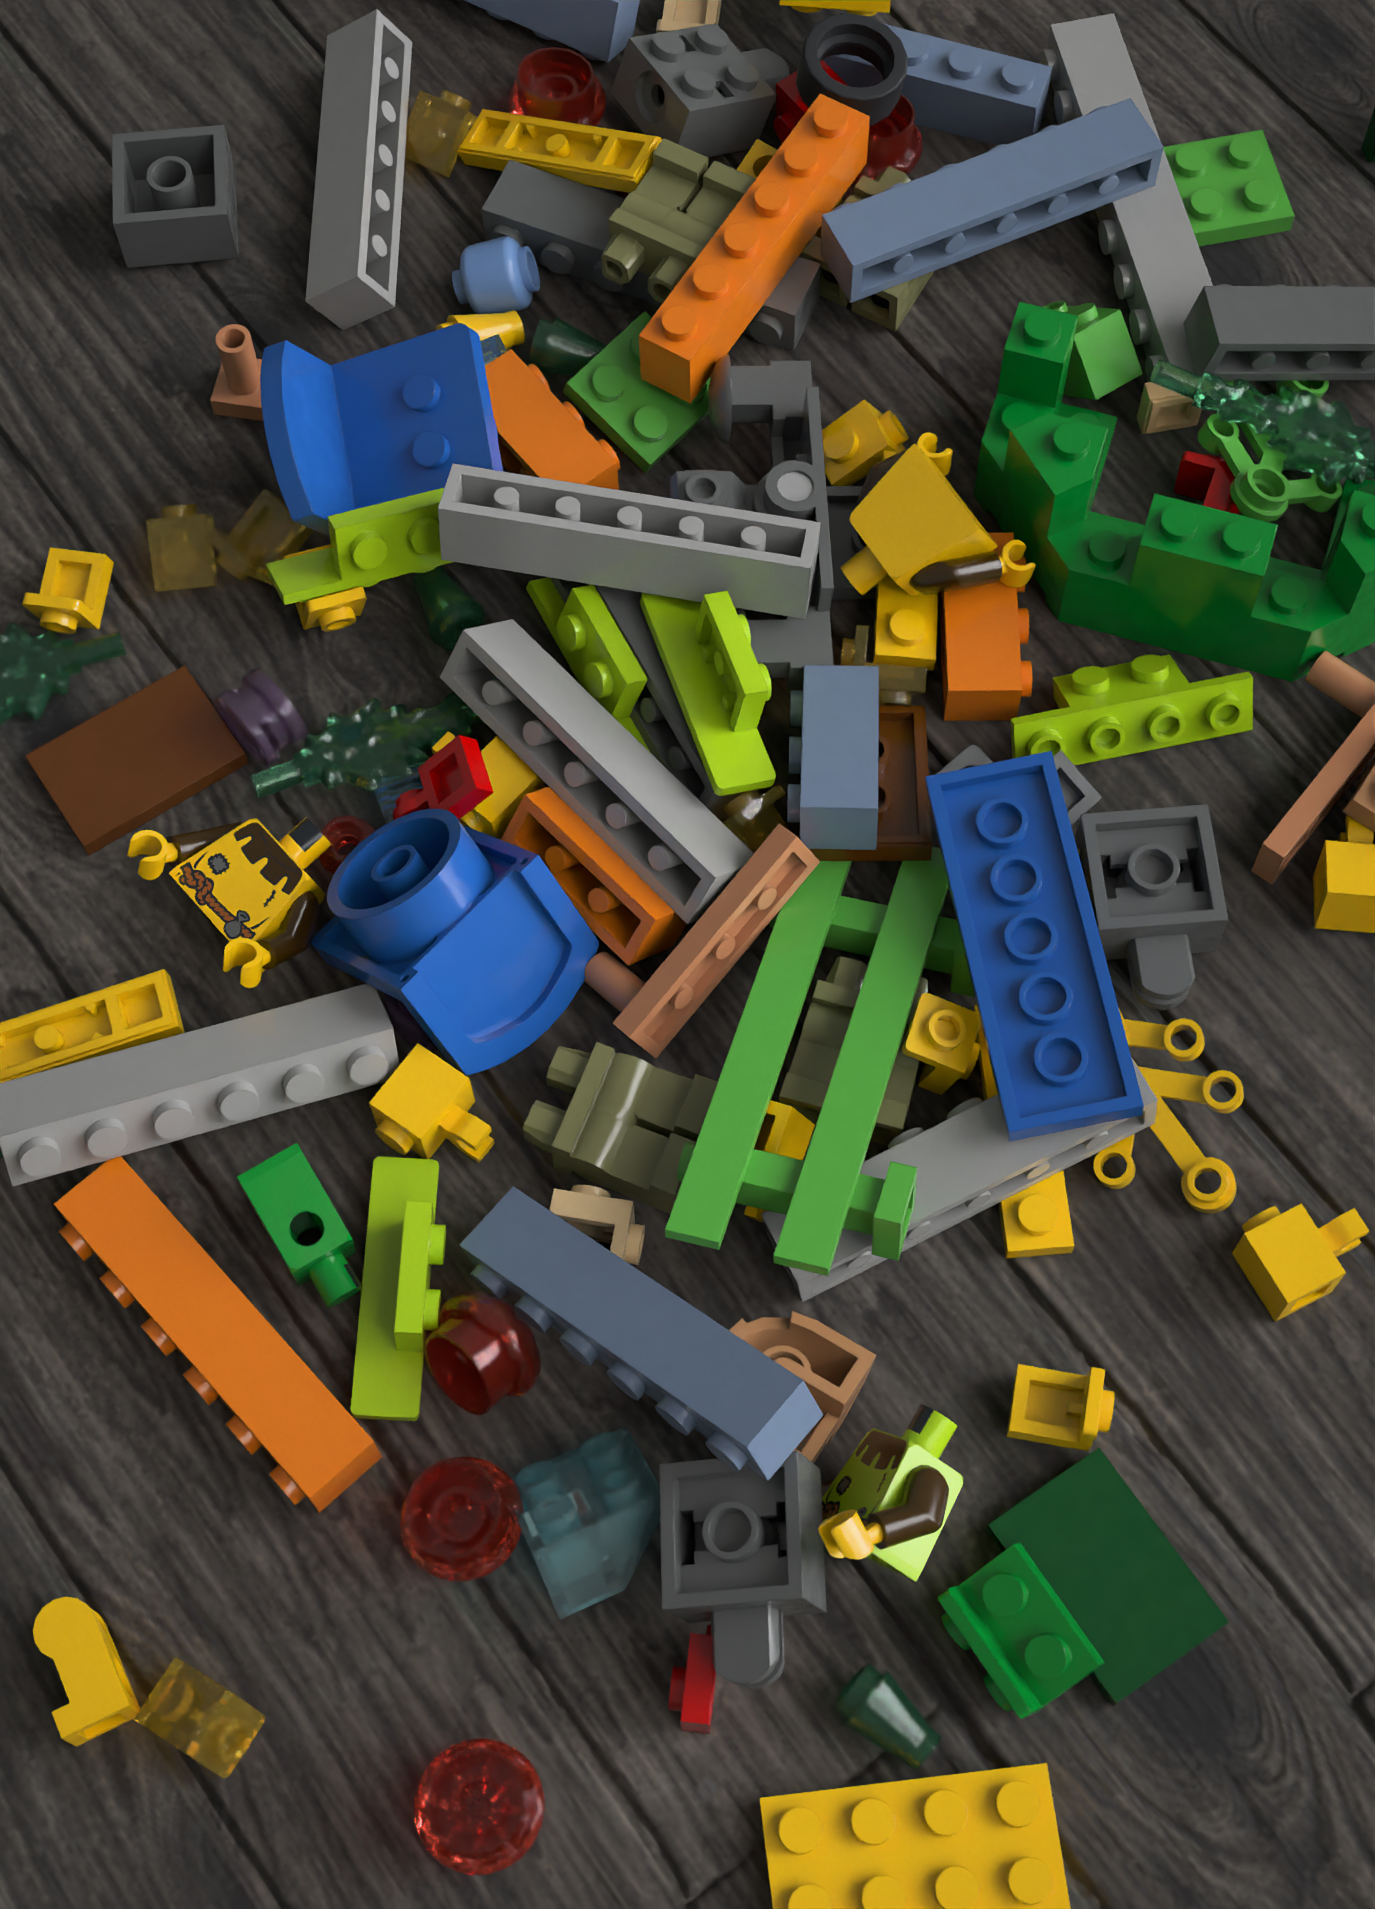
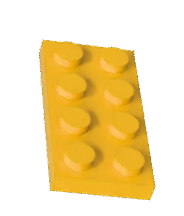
M1047 1763L759 1798L772 1909H1071Z

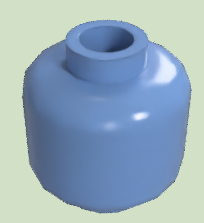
M500 237L465 247L460 256V269L452 272L453 287L457 299L461 304L469 303L476 314L524 310L530 305L533 292H537L540 289L539 271L532 250L529 246L521 247L517 240L512 237Z

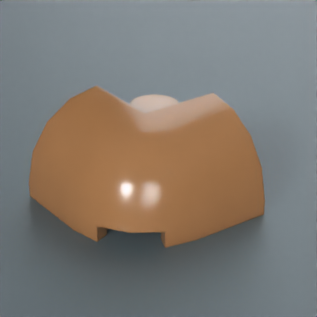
M792 1311L790 1318L762 1317L748 1323L742 1318L729 1331L804 1380L823 1413L821 1419L794 1450L800 1452L814 1463L825 1445L830 1444L843 1423L869 1374L876 1354L823 1323Z

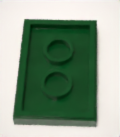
M1100 1448L1091 1452L987 1525L986 1531L1001 1552L1013 1544H1022L1105 1663L1090 1673V1676L1112 1707L1229 1623Z

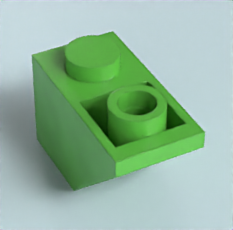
M1063 300L1043 306L1044 308L1078 316L1064 388L1066 396L1097 400L1143 374L1120 309L1097 308L1094 303L1070 306L1066 305V302Z

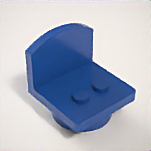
M457 323L333 365L324 362L287 340L264 348L260 386L265 434L277 482L294 522L330 537L327 516L445 488L452 464L503 471L498 445V431L493 416L480 337L476 331L467 325Z
M425 809L404 815L379 828L356 846L338 867L328 888L327 902L335 916L311 941L313 947L329 965L400 1000L450 1065L466 1075L478 1073L504 1063L530 1046L546 1032L565 1011L585 980V966L595 956L599 946V940L538 854L464 826L453 813L443 809Z

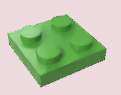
M1263 130L1165 146L1163 148L1199 247L1291 230L1295 215Z
M646 311L571 378L563 390V393L645 474L709 414L708 387L710 381L709 378L690 404L641 379L639 334L652 318Z

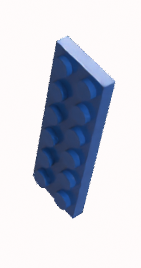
M1052 751L925 776L927 796L1009 1142L1143 1115L1144 1104Z

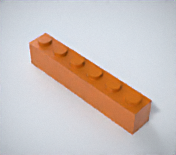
M819 94L639 334L642 380L690 404L711 377L716 362L722 356L727 355L822 225V215L834 209L866 165L870 116Z
M121 1156L104 1162L54 1203L55 1207L67 1221V1224L58 1231L83 1261L93 1254L98 1257L108 1269L99 1279L124 1309L134 1301L138 1303L150 1317L140 1327L166 1357L177 1348L191 1364L192 1367L182 1375L209 1406L218 1397L234 1414L225 1425L245 1449L252 1455L259 1448H264L278 1465L269 1473V1476L294 1505H297L306 1497L320 1513L382 1458L373 1439Z

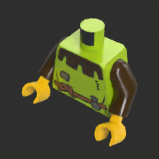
M921 1404L902 1438L873 1428L866 1433L835 1479L821 1482L823 1523L819 1525L818 1532L833 1558L846 1557L856 1560L865 1558L908 1579L917 1581L963 1486V1476L939 1460L957 1428L954 1422L932 1408Z

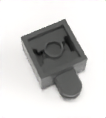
M715 23L630 37L612 86L611 94L645 135L658 136L661 139L665 138L701 155L712 157L751 149L755 141L760 139L773 103H776V83L789 76L790 73L786 61L769 49L763 48L740 52L728 35Z
M1208 804L1081 814L1074 839L1077 849L1080 850L1079 858L1106 960L1127 958L1132 991L1140 1004L1159 1010L1176 1007L1186 999L1195 979L1191 953L1215 952L1228 923Z
M793 1451L769 1481L746 1465L739 1472H736L718 1458L659 1464L662 1610L688 1623L711 1621L712 1664L719 1676L742 1688L756 1690L769 1686L781 1676L785 1664L783 1616L827 1612L824 1542L818 1532L819 1525L823 1523L820 1468L798 1451Z

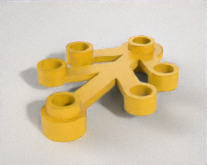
M1119 1009L1129 1047L1166 1050L1172 1058L1182 1062L1192 1061L1202 1053L1205 1045L1203 1032L1200 1026L1193 1020L1181 1018L1174 1020L1169 1025L1128 1020L1123 1018ZM1181 1030L1191 1031L1197 1037L1194 1046L1188 1050H1179L1172 1045L1173 1036ZM1137 1066L1158 1099L1155 1124L1149 1127L1184 1173L1181 1179V1187L1186 1201L1192 1208L1205 1214H1214L1225 1210L1233 1202L1236 1195V1181L1232 1170L1222 1160L1213 1157L1206 1158L1162 1098L1206 1104L1217 1113H1231L1241 1105L1244 1098L1241 1080L1237 1075L1226 1070L1215 1071L1208 1077ZM1219 1082H1228L1235 1087L1236 1093L1228 1102H1217L1210 1095L1212 1087ZM1135 1134L1107 1147L1096 1155L1094 1171L1104 1186L1111 1189H1120L1130 1184L1133 1180L1135 1164L1131 1155ZM1111 1157H1120L1127 1162L1126 1171L1119 1178L1112 1179L1103 1174V1165ZM1205 1172L1217 1174L1221 1179L1219 1189L1211 1194H1204L1198 1191L1195 1183L1199 1175Z

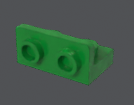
M1021 1543L1011 1545L960 1585L950 1587L937 1596L938 1601L946 1611L942 1615V1621L950 1636L962 1649L966 1651L969 1649L973 1650L988 1672L983 1676V1679L991 1696L1005 1711L1010 1712L1014 1710L1020 1719L1039 1712L1105 1663Z

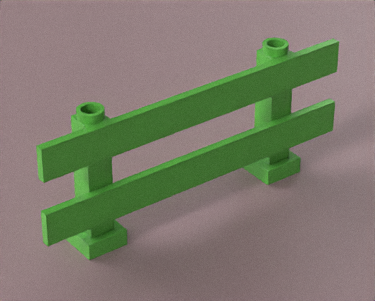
M932 847L931 861H902L888 905L841 896L852 861H820L770 921L769 926L773 930L696 1144L686 1142L680 1156L677 1180L682 1182L665 1228V1237L719 1250L734 1205L738 1203L786 1215L773 1255V1263L828 1276L843 1228L873 1235L872 1255L899 1261L915 1206L917 1167L890 1161L885 1179L860 1174L923 969L952 974L951 992L975 997L957 920L940 917L949 888L940 848ZM824 946L870 956L871 958L805 1160L803 1161L756 1150L754 1147Z

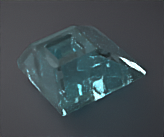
M627 1427L612 1433H600L592 1436L581 1447L550 1461L532 1463L522 1469L517 1476L501 1482L560 1620L626 1589L660 1521V1486Z

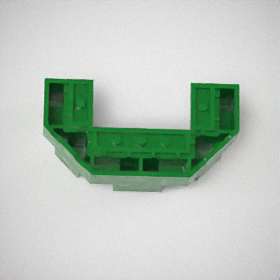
M1019 302L1004 347L997 395L981 441L973 495L984 512H990L1003 533H1014V540H1020L1027 546L1023 555L1026 559V565L1029 563L1036 564L1032 575L1046 594L1045 603L1057 621L1290 682L1306 676L1324 651H1328L1334 656L1340 654L1343 658L1375 642V481L1347 474L1321 570L1270 557L1278 525L1155 493L1145 525L1092 512L1091 508L1118 417L1062 403L1078 316Z

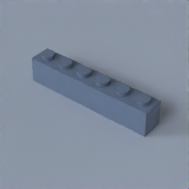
M1131 98L1110 106H1101L1092 110L1089 114L1058 126H1048L1037 134L1008 145L995 146L987 153L958 164L945 165L934 173L905 184L898 183L892 185L884 192L855 203H845L838 206L833 211L822 215L820 253L849 302L852 303L1155 186L1164 146Z
M514 1186L459 1245L475 1266V1269L469 1274L471 1279L488 1296L498 1302L505 1295L516 1302L514 1309L540 1333L544 1334L549 1327H552L562 1335L559 1340L563 1346L585 1365L591 1366L596 1359L609 1368L606 1372L608 1377L631 1398L638 1401L645 1393L658 1403L655 1409L665 1421L686 1436L694 1428L707 1437L708 1440L705 1444L708 1449L721 1462L736 1472H739L746 1465L769 1481L823 1416L804 1380Z

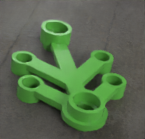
M1277 380L1275 396L1280 405L1270 431L1252 402L1253 394L1251 390L1241 381H1223L1213 395L1212 405L1219 414H1212L1208 417L1198 432V441L1204 449L1210 453L1222 455L1235 477L1230 486L1231 497L1238 510L1244 516L1272 522L1278 520L1283 515L1288 504L1305 503L1309 508L1318 512H1327L1342 495V486L1334 476L1341 475L1354 459L1355 453L1352 446L1338 436H1328L1321 442L1292 445L1304 410L1315 407L1327 391L1329 380ZM1234 419L1237 420L1259 458L1258 464L1255 465L1239 441V428L1233 421ZM1316 466L1321 470L1314 472L1309 479L1287 480L1281 473L1282 470Z

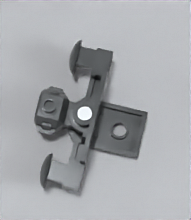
M727 354L716 362L709 381L708 412L712 428L720 441L729 444L732 423H768L771 470L762 477L757 485H745L732 471H677L669 479L668 498L821 522L816 573L806 619L781 615V620H747L751 634V648L758 664L763 663L767 667L770 678H785L786 692L803 690L804 665H834L830 624L831 601L876 599V585L866 594L861 595L840 569L844 563L864 548L859 540L861 536L849 521L852 511L857 507L856 502L863 486H826L819 387H812L811 361H769V366H731L730 356ZM739 608L736 610L738 615L743 614L746 618L745 609Z

